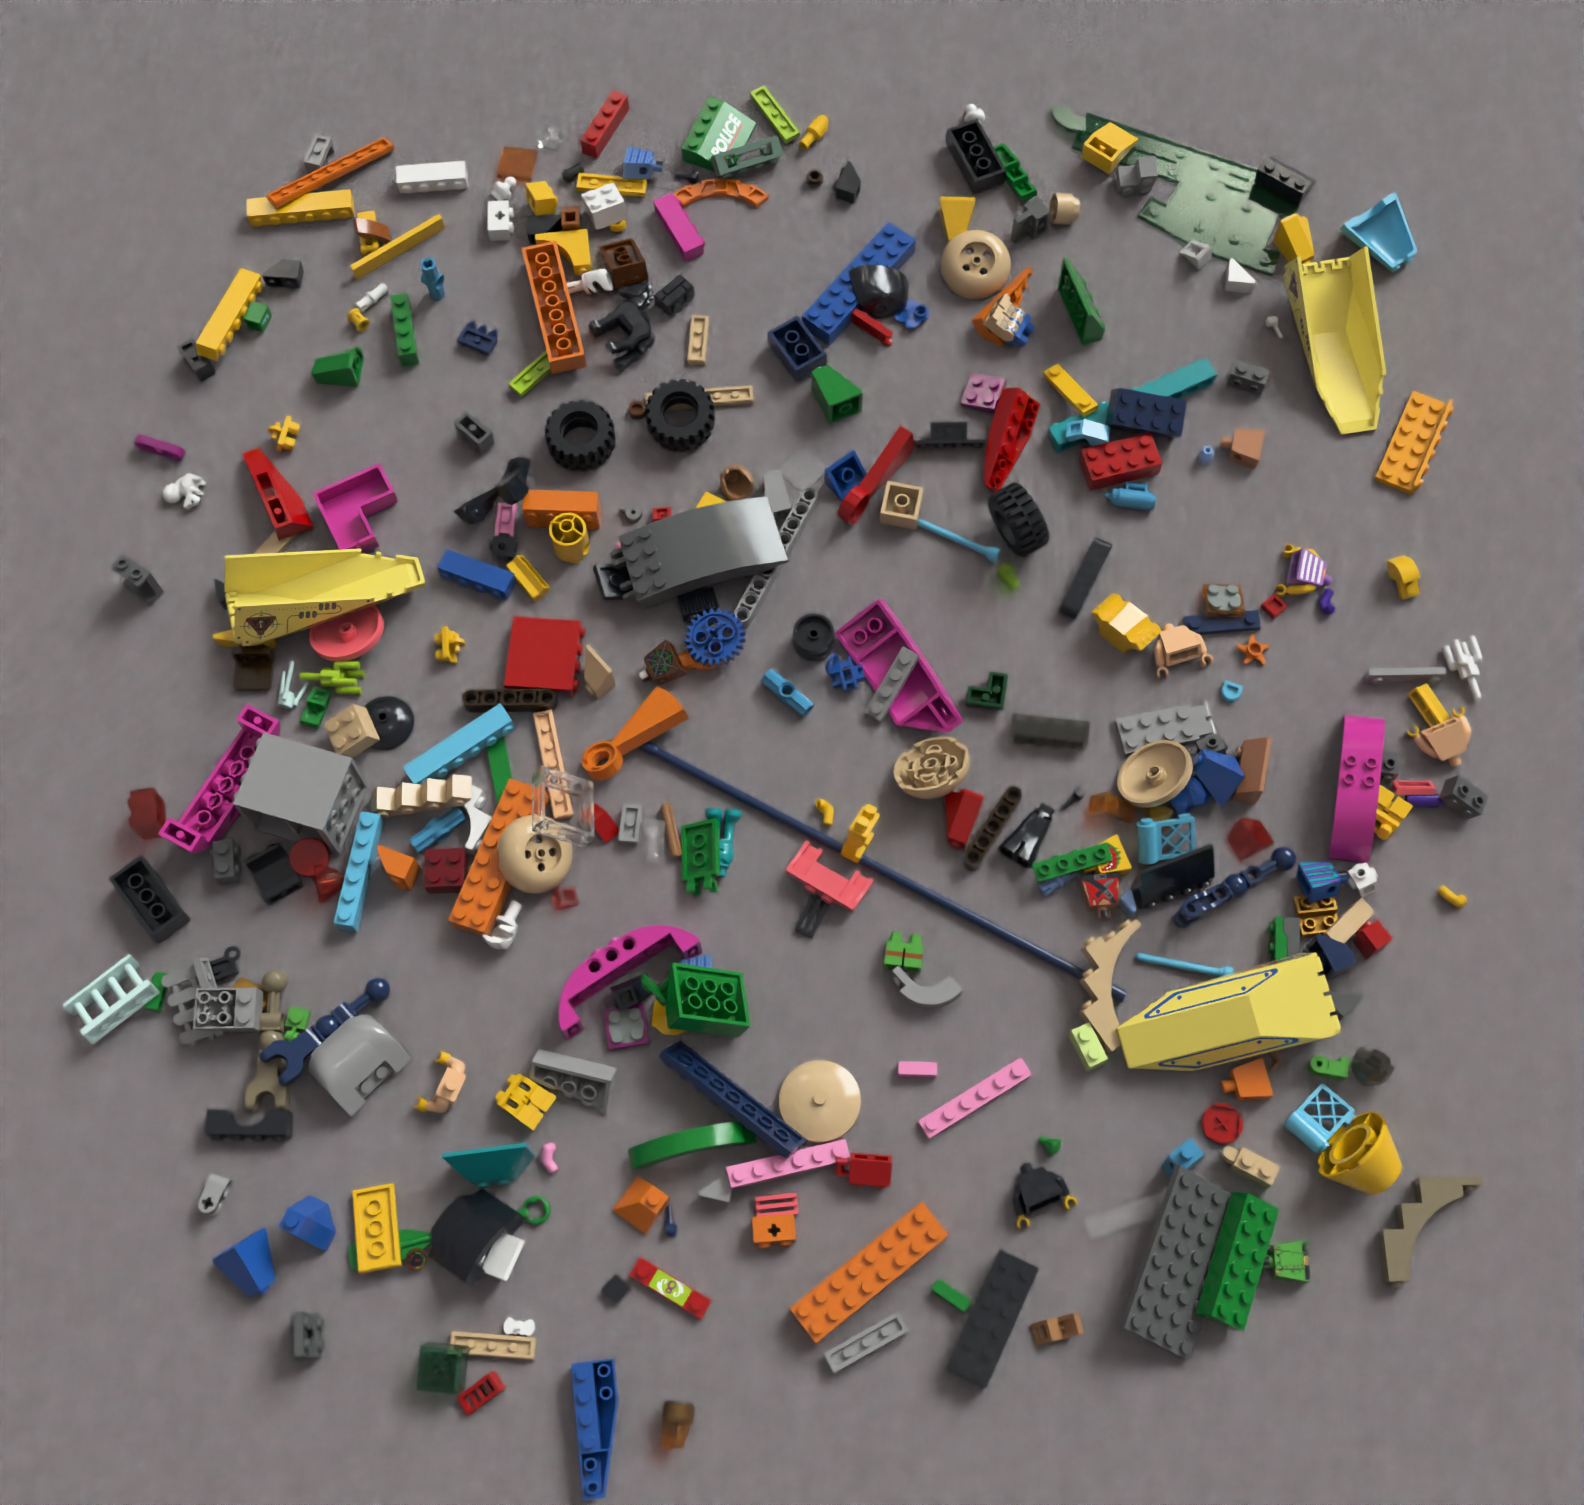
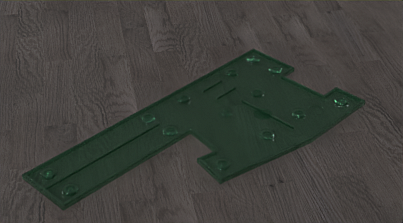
M1087 112L1072 145V149L1082 152L1083 144L1089 137L1111 122L1139 139L1121 160L1120 165L1131 166L1135 165L1140 157L1156 156L1158 177L1178 184L1166 203L1151 196L1137 215V218L1186 244L1191 240H1195L1209 245L1212 257L1227 262L1233 258L1242 267L1272 277L1281 252L1266 248L1277 218L1284 219L1294 213L1297 214L1300 205L1297 206L1256 184L1254 179L1257 168Z

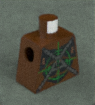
M667 639L644 657L643 660L647 668L639 672L643 682L652 678L659 685L687 675L674 644Z

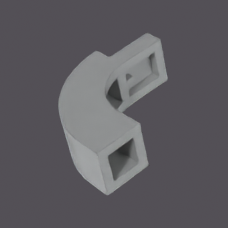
M899 966L892 970V981L898 988L902 987L899 991V996L910 1005L921 1009H937L947 1006L961 996L963 991L950 975L933 987H922L915 984Z

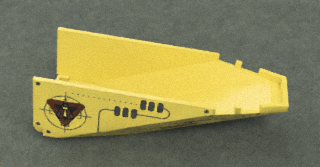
M1368 246L1363 247L1350 257L1336 259V266L1334 259L1319 261L1318 268L1317 262L1302 264L1301 256L1296 257L1284 266L1285 274H1283V278L1314 385L1339 435L1375 430L1378 425L1380 397L1383 394L1382 385L1386 375V366Z
M362 549L225 556L224 591L227 592L225 599L234 642L242 644V646L257 645L315 627L425 587V580L419 560L416 557L397 554L396 559L382 557L381 552H376V556L362 554Z

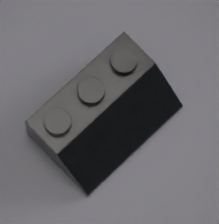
M1270 156L1266 157L1258 168L1254 182L1299 206L1315 185L1316 180Z

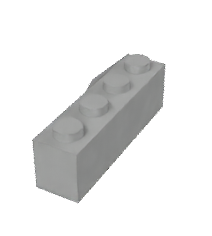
M538 1049L531 1063L530 1079L552 1090L556 1088L569 1098L573 1096L583 1101L582 1104L588 1107L592 1105L600 1109L599 1112L606 1115L615 1085L617 1068Z

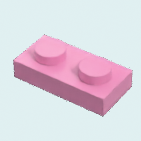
M498 503L495 536H499L500 532L508 533L510 537L514 538L517 504Z

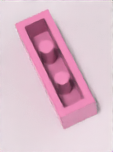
M898 1061V1077L936 1078L937 1062Z

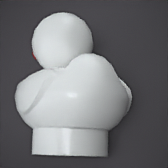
M974 104L966 106L964 112L965 123L978 118L982 125L986 118L983 110H977Z
M509 176L505 179L504 183L500 181L495 182L494 190L491 194L498 201L510 199V189L516 186L515 178Z

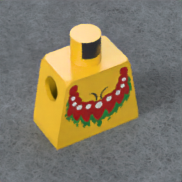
M1118 834L1099 843H1107L1113 858L1112 862L1083 870L1084 873L1094 870L1096 875L1119 873V876L1130 873L1132 867Z

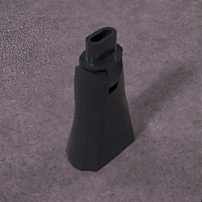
M1041 803L1039 808H1035L1028 814L1021 824L998 846L1000 853L1023 868L1031 869L1053 819L1051 816L1055 810Z

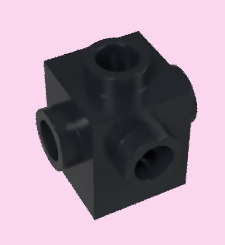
M499 532V536H494L493 539H490L489 550H492V555H497V559L507 560L508 557H515L518 538H512L508 533ZM502 543L505 544V549L501 548Z

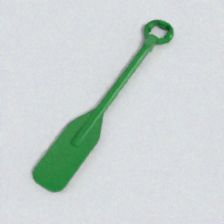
M532 1196L524 1202L522 1209L516 1211L529 1224L540 1225L549 1218L551 1206L544 1197ZM539 1200L543 1201L544 1204L542 1206L543 1211L546 1212L543 1218L541 1216L534 1218V1221L528 1218L530 1216L527 1209L530 1202L532 1204L538 1203ZM411 1229L399 1230L401 1261L406 1260L409 1250L413 1248L425 1249L432 1243V1234ZM354 1242L348 1249L351 1267L358 1271L356 1242Z

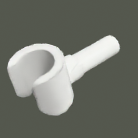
M1276 316L1267 317L1265 320L1266 326L1273 327L1279 339L1284 338L1278 327V318Z

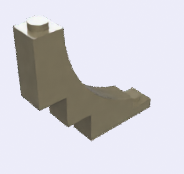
M1482 1176L1419 1177L1413 1181L1416 1203H1401L1397 1205L1398 1229H1383L1378 1232L1384 1284H1391V1287H1404V1283L1411 1281L1410 1262L1412 1250L1424 1224L1441 1207L1464 1197L1463 1191H1477L1476 1188L1483 1185Z

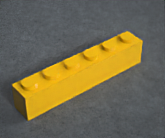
M351 190L306 193L278 208H275L268 201L267 197L247 199V218L251 227L355 217L354 198Z
M240 268L196 341L197 355L218 361L220 356L225 354L226 346L232 342L235 331L239 330L241 321L251 302H255L256 295L262 291L263 283L261 282L260 274Z

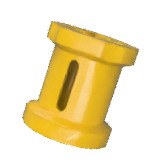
M358 308L352 309L347 314V320L356 326L357 331L363 332L370 325V320L364 318Z

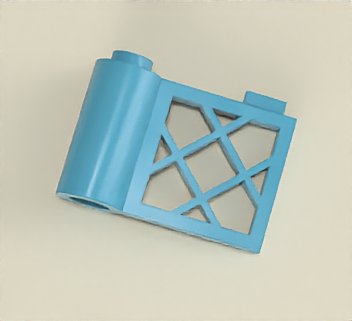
M1188 813L1178 815L1177 819L1154 822L1151 818L1141 819L1137 823L1138 862L1141 864H1154L1158 860L1172 859L1195 850V818ZM1183 823H1189V829L1183 835L1178 829ZM1162 826L1173 828L1166 837L1161 834ZM1175 832H1178L1182 837L1174 845L1169 839ZM1187 840L1190 850L1181 851L1178 849ZM1167 842L1173 846L1168 853L1162 854V847Z
M1321 1083L1306 1101L1292 1113L1283 1126L1312 1151L1323 1153L1330 1145L1327 1141L1344 1123L1348 1125L1352 1118L1355 1117L1353 1114L1355 1110L1325 1084ZM1321 1090L1329 1096V1102H1319L1318 1094ZM1307 1106H1316L1317 1116L1308 1115L1304 1109ZM1319 1106H1330L1331 1116H1321ZM1334 1106H1341L1347 1113L1344 1116H1335ZM1321 1120H1332L1333 1128L1330 1132L1322 1126Z

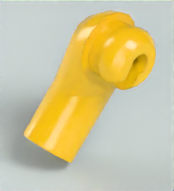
M817 799L815 807L824 815L823 825L832 826L833 806L825 799Z
M1444 885L1437 890L1439 895L1457 908H1462L1467 903V898L1463 894L1457 896Z

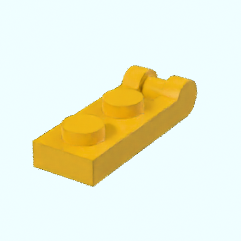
M374 210L357 213L358 218L376 221ZM360 236L362 255L379 249V240L373 237L368 241Z

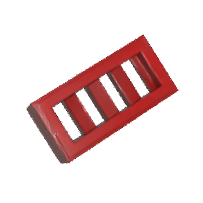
M492 1371L456 1397L466 1415L469 1416L503 1392L506 1387L496 1371ZM482 1385H484L485 1389L489 1393L488 1396L483 1391L481 1387ZM474 1390H476V1392H477L478 1395L480 1396V1398H481V1401H480V1402H479L478 1398L476 1397V1395L474 1394V1392H473ZM467 1395H469L472 1402L474 1403L473 1407L468 1402L466 1398Z

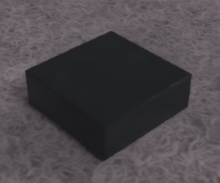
M615 1273L601 1290L613 1302L618 1304L631 1290V1287Z

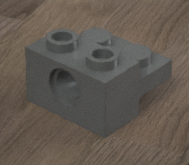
M1039 197L1026 202L1023 213H1019L1014 217L1011 240L1014 243L1027 236L1035 240L1047 233L1051 211Z
M294 1312V1315H290L291 1359L300 1361L322 1358V1353L325 1350L324 1340L321 1339V1331L324 1330L323 1317L316 1312ZM307 1331L312 1332L311 1340L307 1338Z

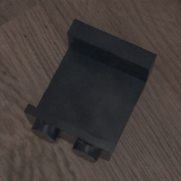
M279 842L270 844L264 851L254 853L244 861L262 892L261 895L264 901L269 906L304 887L300 877L291 867L286 851Z

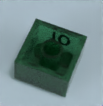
M431 1341L422 1344L419 1353L416 1390L454 1395L463 1392L466 1386L469 1346Z

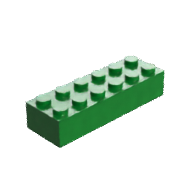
M1231 1193L1195 1314L1226 1329L1244 1332L1279 1213L1278 1208L1249 1193Z

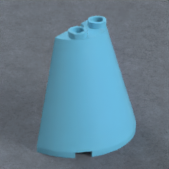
M1395 192L1382 199L1359 217L1355 216L1339 228L1342 234L1360 248L1368 246L1369 255L1390 270L1391 273L1401 268L1400 264L1406 265L1413 260L1412 256L1418 252Z

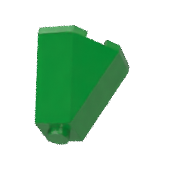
M355 347L315 359V364L311 367V376L314 377L316 384L359 387L365 357L362 348Z

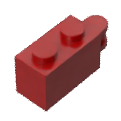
M851 1152L850 1159L837 1158L835 1161V1175L849 1177V1183L854 1186L873 1185L875 1188H886V1186L890 1187L892 1156ZM844 1165L850 1166V1170L843 1169Z

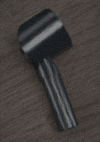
M693 170L690 175L675 174V178L686 179L692 184H696L700 179L698 176L699 172Z
M1081 786L1075 788L1070 799L1061 806L1063 809H1066L1076 800L1081 801L1084 798L1086 792L1082 795L1077 793Z

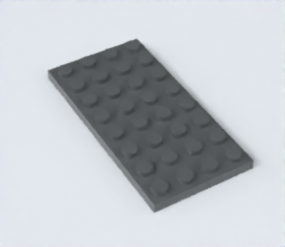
M1175 1165L1119 1327L1183 1360L1190 1361L1204 1317L1195 1313L1231 1193L1188 1169Z

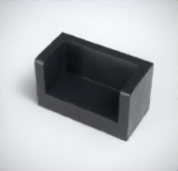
M193 338L177 346L182 358L201 383L216 374L209 359L197 355L196 342Z

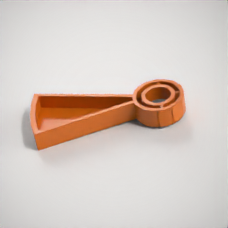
M656 686L611 742L600 741L587 748L582 756V766L593 780H607L621 769L623 755L686 721L689 717L680 702L672 694ZM609 758L604 765L597 766L602 759Z

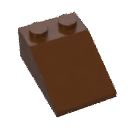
M633 238L599 246L605 266L611 275L615 288L634 283L639 284L649 279L646 261Z

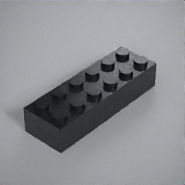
M1002 1249L999 1250L947 1365V1371L984 1390L987 1388L1037 1275L1038 1267Z

